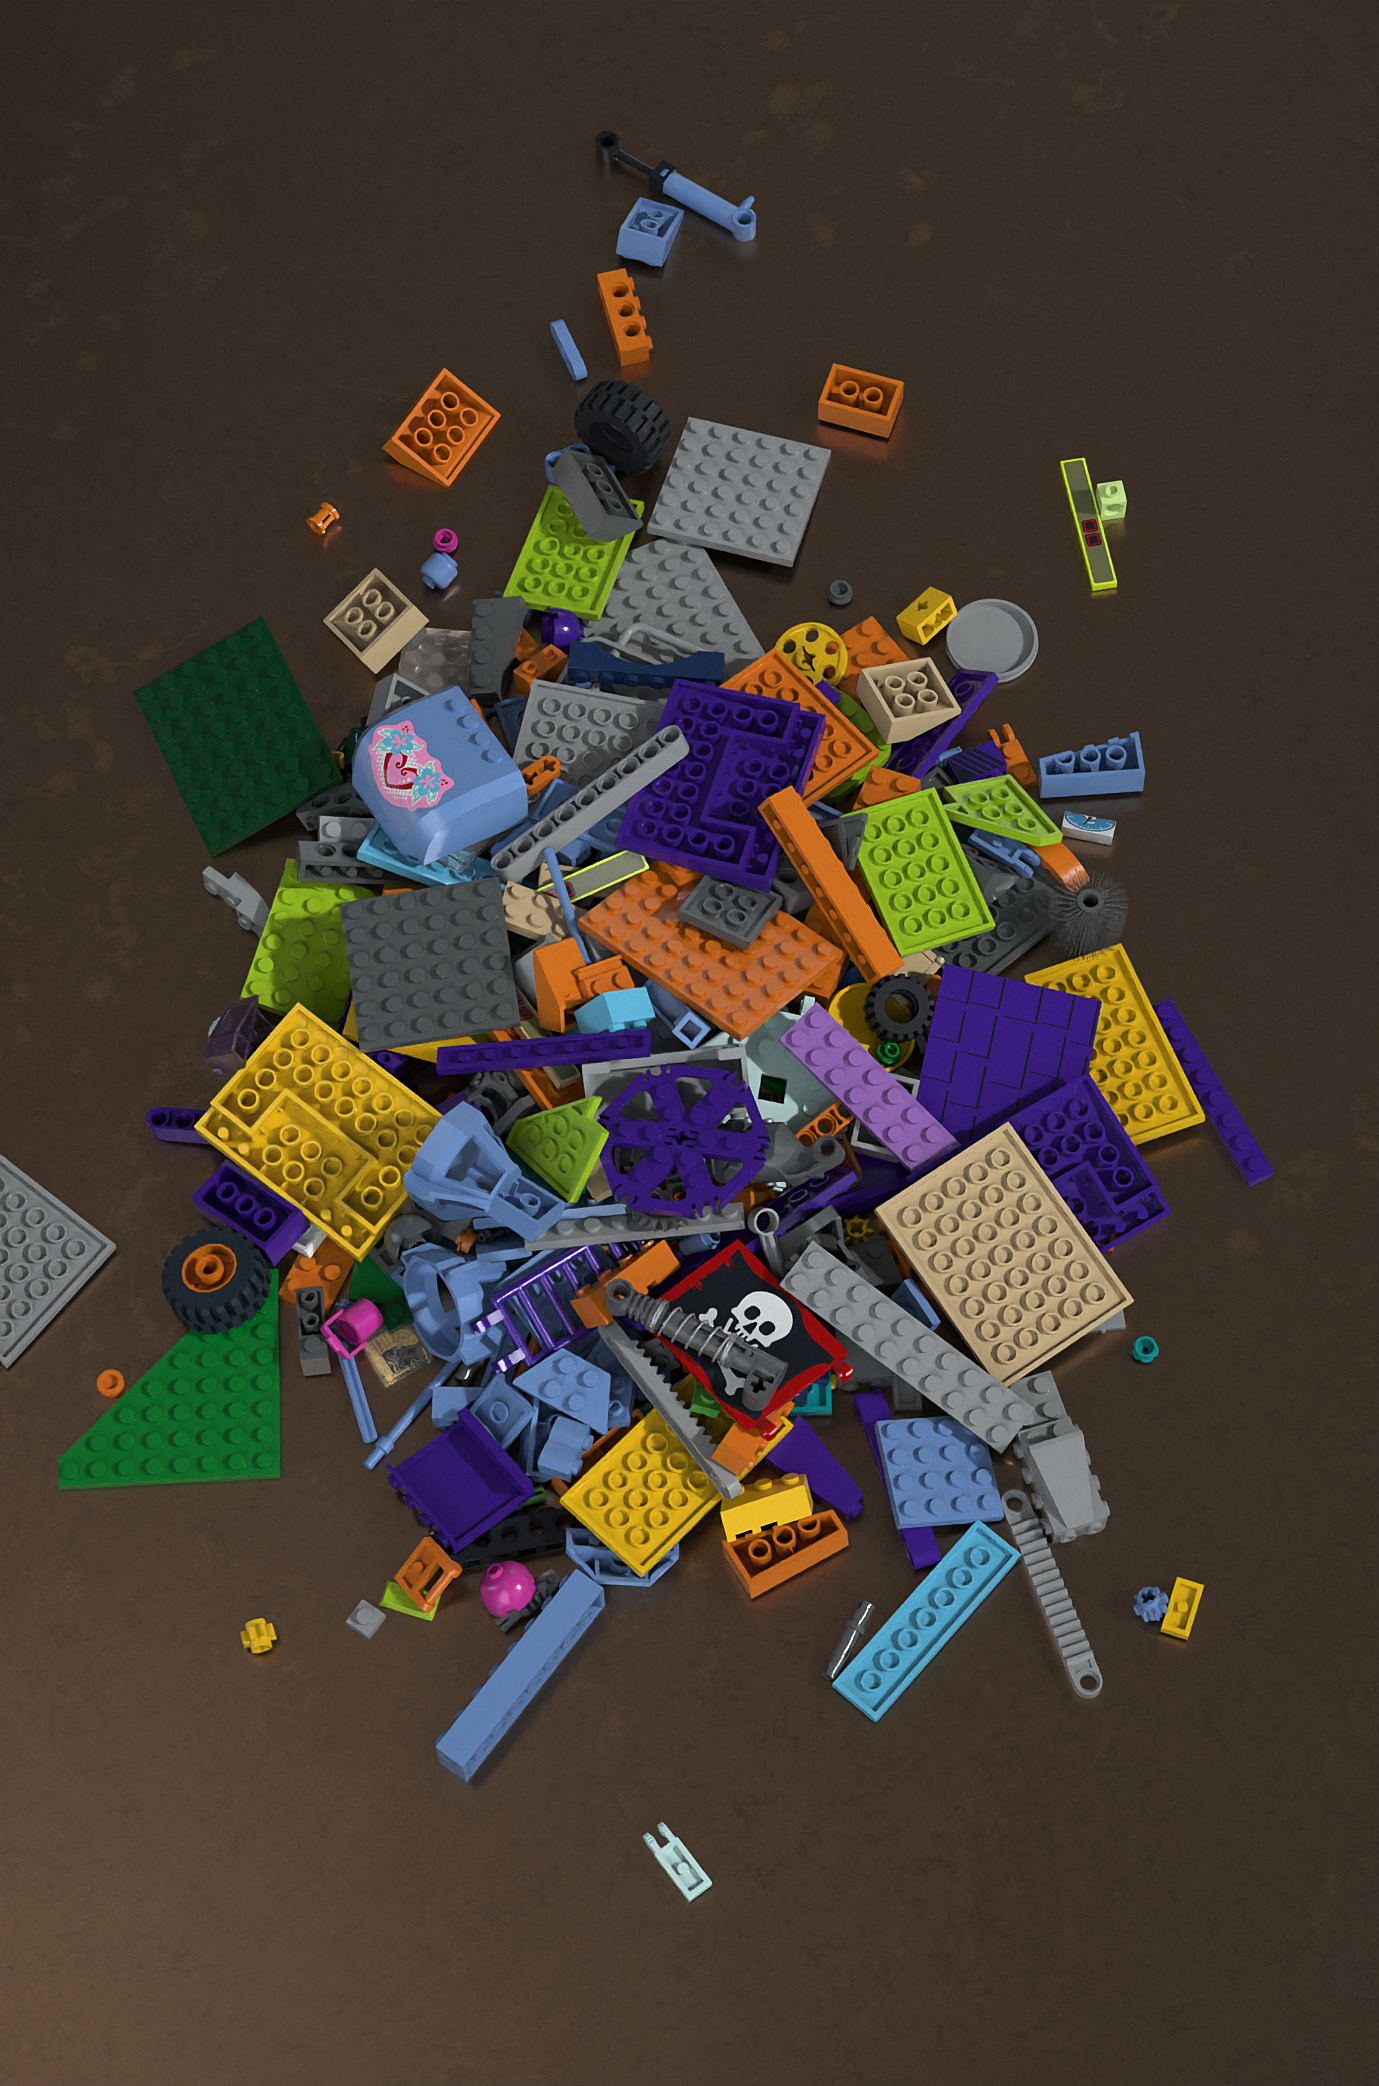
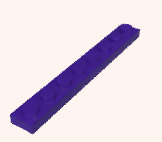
M1168 998L1153 1005L1152 1008L1197 1100L1249 1187L1272 1177L1274 1170L1172 1000Z
M650 1028L615 1031L612 1033L601 1032L438 1047L436 1071L439 1076L651 1057L652 1033Z

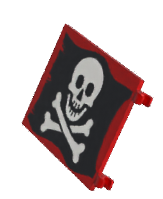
M737 1239L659 1298L669 1302V1311L672 1312L675 1308L681 1307L683 1313L687 1315L694 1313L697 1320H708L710 1326L714 1328L722 1326L724 1333L729 1335L736 1333V1335L743 1337L745 1343L787 1362L788 1368L769 1405L761 1411H752L745 1407L742 1402V1393L747 1374L732 1367L726 1369L719 1365L718 1360L712 1362L713 1358L703 1353L698 1356L699 1351L689 1346L685 1349V1345L676 1340L671 1343L672 1338L664 1335L662 1332L660 1336L657 1335L660 1329L653 1334L747 1433L757 1427L764 1439L771 1441L776 1437L777 1427L767 1419L770 1415L831 1368L844 1383L852 1378L853 1369L848 1363L843 1361L849 1355V1352L796 1298L779 1286L780 1281ZM759 1381L756 1393L759 1390L762 1391L763 1382Z

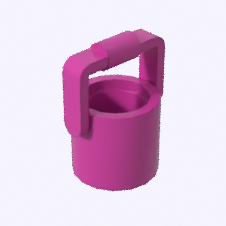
M359 1298L348 1309L344 1311L341 1308L321 1324L320 1331L326 1337L325 1340L334 1352H337L343 1360H348L368 1344L366 1339L384 1324V1319L374 1303L366 1298ZM334 1320L341 1336L350 1344L357 1346L350 1353L346 1351L344 1345L328 1327Z

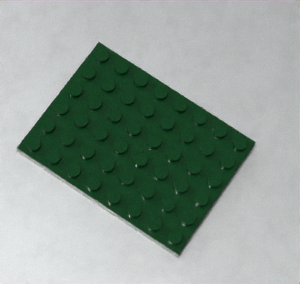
M263 615L133 691L134 697L202 841L212 857L345 781L285 656Z

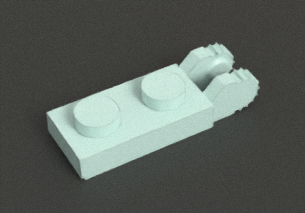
M661 1822L657 1825L659 1833L668 1842L667 1845L660 1848L654 1837L648 1832L642 1837L662 1868L687 1901L691 1902L711 1887L712 1882L678 1837L675 1838L667 1826Z

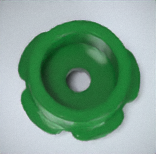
M885 1039L881 1042V1045L877 1046L876 1057L884 1065L896 1064L901 1059V1048L896 1042H890Z

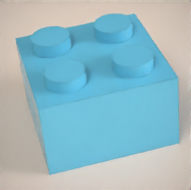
M646 987L604 992L574 1012L581 1034L644 1029L647 1027L646 1023L655 1018Z

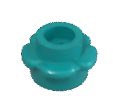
M1142 1336L1137 1338L1132 1344V1355L1135 1359H1140L1144 1363L1151 1362L1159 1353V1348L1151 1337ZM1147 1348L1148 1351L1144 1352L1142 1349Z

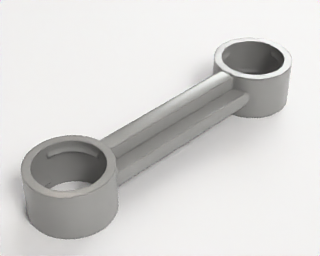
M764 1207L754 1208L748 1215V1227L753 1233L759 1235L769 1270L781 1282L787 1274V1269L775 1233L779 1226V1217L772 1209ZM765 1211L770 1217V1224L766 1230L760 1231L756 1221L759 1214Z

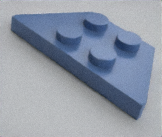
M561 1348L512 1382L513 1386L572 1419L590 1426V1429L599 1434L607 1436L611 1374Z

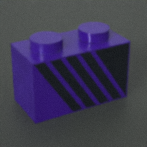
M993 740L948 759L946 767L947 775L956 784L1006 775L1007 763Z

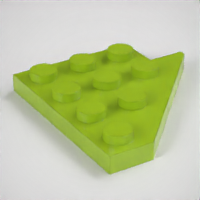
M1010 774L944 787L942 796L949 804L943 805L949 820L1038 847L1062 841L1063 833Z
M590 1096L515 1121L505 1142L569 1203L578 1202L609 1135V1132L594 1119V1115L602 1100L600 1096Z

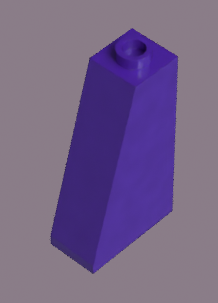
M798 1415L792 1423L794 1425L793 1428L766 1456V1467L781 1478L789 1473L806 1474L812 1500L826 1510L833 1509L838 1518L847 1524L851 1517L857 1518L863 1510V1492L806 1421Z

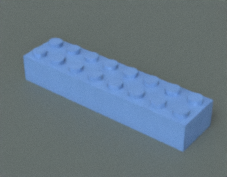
M575 1569L571 1575H565L559 1584L560 1590L557 1594L546 1599L541 1607L542 1613L537 1619L533 1617L524 1628L525 1634L519 1641L515 1640L512 1642L506 1652L508 1656L502 1663L497 1662L489 1673L490 1678L484 1686L480 1684L471 1696V1699H473L467 1708L462 1707L456 1713L453 1719L455 1723L448 1731L446 1729L443 1730L438 1736L435 1748L439 1763L463 1781L467 1782L605 1606L603 1587L578 1569Z

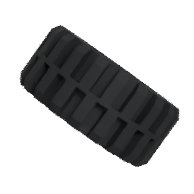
M609 379L597 383L575 410L574 426L577 429V435L579 439L583 440V444L588 446L592 455L604 457L608 464L616 466V471H624L626 474L643 473L653 466L670 444V422L666 420L664 410H661L658 407L659 404L648 397L649 394L645 391H640L633 384H626V381Z

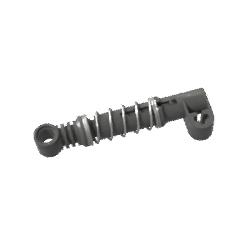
M614 1279L607 1284L604 1300L607 1312L615 1316H626L628 1314L629 1318H634L637 1322L641 1320L645 1330L655 1333L660 1329L657 1335L660 1336L662 1332L664 1335L672 1338L671 1343L676 1340L684 1344L685 1349L689 1346L699 1351L698 1356L703 1353L713 1358L712 1362L718 1360L719 1365L726 1369L732 1367L747 1374L742 1393V1402L745 1407L752 1411H761L769 1405L788 1368L787 1362L745 1343L743 1337L736 1335V1333H731L730 1335L724 1333L722 1326L714 1328L710 1326L708 1320H697L694 1313L690 1315L683 1313L681 1307L675 1308L672 1312L669 1311L668 1301L662 1298H652L650 1300V1296L646 1295L644 1297V1294L641 1292L638 1294V1291L633 1289L631 1283L625 1279ZM621 1295L624 1299H615L613 1296ZM759 1381L763 1382L762 1391L759 1390L756 1393Z

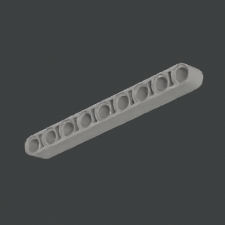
M676 725L663 728L496 853L491 859V867L496 875L499 876L500 882L506 885L508 880L514 883L520 881L546 861L543 853L544 849L553 847L556 854L684 758L689 752V745L681 729Z

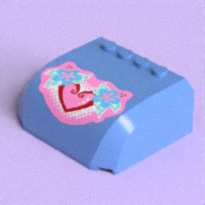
M457 685L448 686L412 701L377 719L362 733L356 744L352 758L353 787L399 853L406 857L412 856L420 860L423 866L529 820L527 786L520 769Z

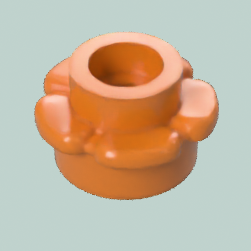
M469 1228L468 1231L462 1229L455 1240V1244L458 1245V1252L461 1250L468 1254L473 1247L478 1235L472 1232V1228Z

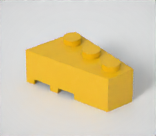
M789 1473L779 1479L770 1480L769 1478L757 1480L754 1484L744 1486L740 1484L742 1493L730 1501L723 1497L720 1510L729 1543L736 1540L735 1535L749 1530L756 1534L762 1532L761 1526L777 1522V1525L780 1526L811 1516L813 1501L806 1474Z

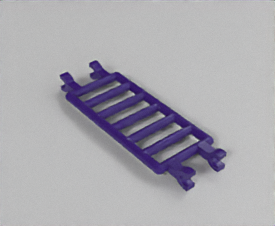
M645 1239L634 1240V1243L639 1252L640 1249L638 1247L644 1242H646ZM618 1242L606 1243L615 1262L619 1266L618 1261L625 1257ZM599 1244L573 1247L496 1293L490 1298V1304L494 1311L469 1324L472 1333L475 1335L486 1331L500 1321L513 1343L515 1350L490 1364L495 1374L506 1371L521 1360L526 1368L531 1369L561 1348L569 1347L598 1329V1327L587 1329L585 1325L576 1328L548 1275L561 1268L575 1296H577L575 1291L583 1285L570 1262L583 1255L595 1279L598 1281L596 1277L604 1270L592 1248ZM681 1250L673 1252L679 1264L688 1259ZM536 1282H539L567 1333L566 1336L556 1342L552 1339L525 1290ZM514 1295L517 1296L545 1347L533 1356L503 1304L504 1301Z

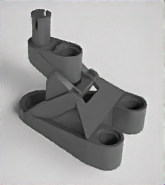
M832 1204L812 1214L807 1220H804L777 1239L787 1273L813 1240L864 1280L870 1279L860 1263L853 1260L851 1253L846 1248L841 1217ZM764 1250L755 1253L754 1256L769 1270Z

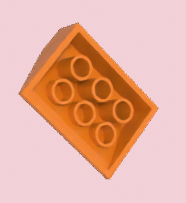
M443 368L434 376L381 448L400 464L448 488L501 414L447 369Z

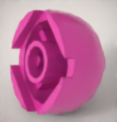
M516 1561L495 1563L487 1569L481 1579L479 1586L480 1596L485 1607L495 1617L509 1616L507 1611L515 1608L518 1612L532 1600L537 1590L534 1583L537 1581L524 1565Z

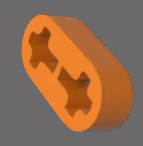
M551 755L544 756L520 771L524 780H532V785L526 783L527 796H531L551 784L554 777L559 778L561 769L560 762L556 757ZM544 766L553 767L554 771H544Z

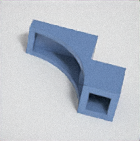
M528 820L523 825L516 826L512 830L511 835L503 841H498L490 851L491 859L496 853L534 826V824ZM574 839L555 855L557 862L564 866L579 867L592 856V851L589 843Z
M650 978L642 986L647 989L653 1011L691 1049H694L712 1029L691 1007Z

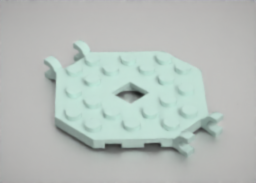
M804 996V999L801 1000L799 1015L778 1011L741 1042L725 1031H722L699 1046L743 1043L746 1048L749 1086L762 1120L772 1118L774 1122H784L794 1134L837 1101L778 1042L814 1005L815 998L810 996ZM761 1075L776 1077L786 1081L783 1104L758 1099ZM838 1107L839 1115L847 1118L846 1109ZM746 1112V1117H744V1118H736V1119H747L748 1122L751 1123V1120H750V1117H749V1115H748V1112ZM730 1114L726 1115L719 1124L726 1123L731 1119ZM818 1123L819 1131L827 1134L826 1125ZM848 1124L835 1133L833 1137L836 1139L847 1131ZM799 1139L804 1146L808 1147L805 1140ZM776 1182L775 1186H771V1190L782 1192L786 1188V1183Z

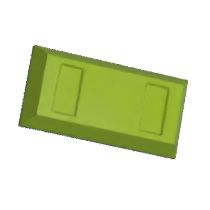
M388 1579L379 1606L432 1622L441 1595L435 1601L436 1606L434 1609L427 1613L418 1607L398 1582ZM422 1590L425 1595L429 1592L426 1590Z

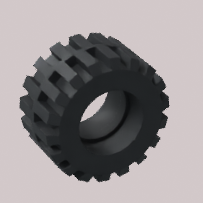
M899 973L897 976H894V974L889 975L873 986L870 993L866 996V1004L863 1007V1012H866L864 1019L866 1023L869 1022L871 1026L869 1027L872 1033L875 1031L879 1039L885 1038L890 1042H898V1044L908 1040L911 1041L924 1032L931 1023L930 1019L934 1015V1011H932L934 1000H930V990L926 991L923 987L925 983L922 981L917 982L915 976L910 975L906 977L902 973ZM899 994L910 1001L913 1015L907 1023H897L888 1017L885 1011V1000L888 996Z

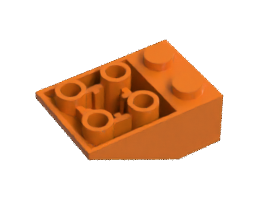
M569 937L532 950L539 1028L560 1033L578 1027L574 1012L586 1004L578 985L580 982L578 976L573 973L577 969L585 967L586 963L575 938Z

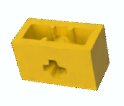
M930 586L901 612L896 619L904 637L924 646L958 613L951 595Z

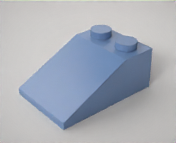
M639 197L620 227L616 254L623 255L626 259L646 262L650 266L662 267L668 257L685 210Z

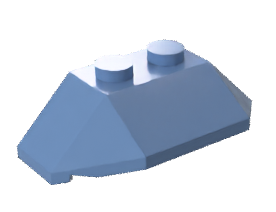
M566 1528L567 1555L587 1577L597 1584L650 1587L679 1559L678 1542L641 1578L589 1529Z

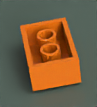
M833 363L818 402V419L889 438L903 400L904 382Z

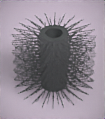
M1090 869L1089 888L1087 875L1085 886L1083 883L1081 888L1078 882L1073 881L1074 885H1076L1074 888L1072 887L1073 884H1066L1069 888L1073 889V894L1071 893L1072 890L1069 892L1066 888L1060 889L1059 887L1058 889L1060 891L1063 890L1066 894L1063 893L1062 895L1061 893L1060 895L1059 893L1055 902L1050 900L1052 904L1048 905L1050 906L1048 908L1054 909L1047 912L1049 913L1047 915H1050L1048 917H1052L1053 914L1050 913L1053 912L1058 913L1060 916L1068 917L1061 918L1053 915L1054 919L1047 920L1058 922V919L1061 922L1062 920L1067 921V923L1051 922L1046 925L1060 926L1061 928H1049L1047 930L1062 933L1065 929H1070V931L1060 934V938L1063 937L1064 941L1067 940L1066 943L1071 939V948H1074L1077 940L1078 943L1081 940L1078 960L1082 946L1084 960V941L1087 954L1088 943L1090 946L1092 941L1095 943L1096 950L1103 940L1107 942L1109 940L1110 942L1111 940L1112 942L1114 941L1112 938L1103 936L1101 932L1106 933L1108 936L1114 935L1115 937L1118 935L1117 931L1124 928L1122 927L1124 926L1122 922H1124L1123 919L1125 918L1120 917L1123 916L1121 915L1122 912L1126 911L1105 907H1121L1120 909L1129 907L1119 906L1116 903H1107L1108 901H1119L1117 898L1113 899V896L1118 893L1115 892L1114 894L1113 891L1110 895H1104L1109 890L1107 889L1102 893L1100 890L1102 886L1097 885L1096 887V883L1093 889L1095 870L1090 884ZM1064 909L1069 911V913H1063L1062 911ZM1102 922H1107L1108 924L1111 923L1112 925L1106 926Z

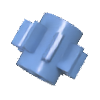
M1158 1586L1154 1588L1143 1587L1138 1595H1134L1137 1604L1133 1608L1137 1615H1142L1145 1622L1148 1620L1159 1621L1165 1613L1169 1612L1166 1606L1169 1599L1165 1592H1160Z

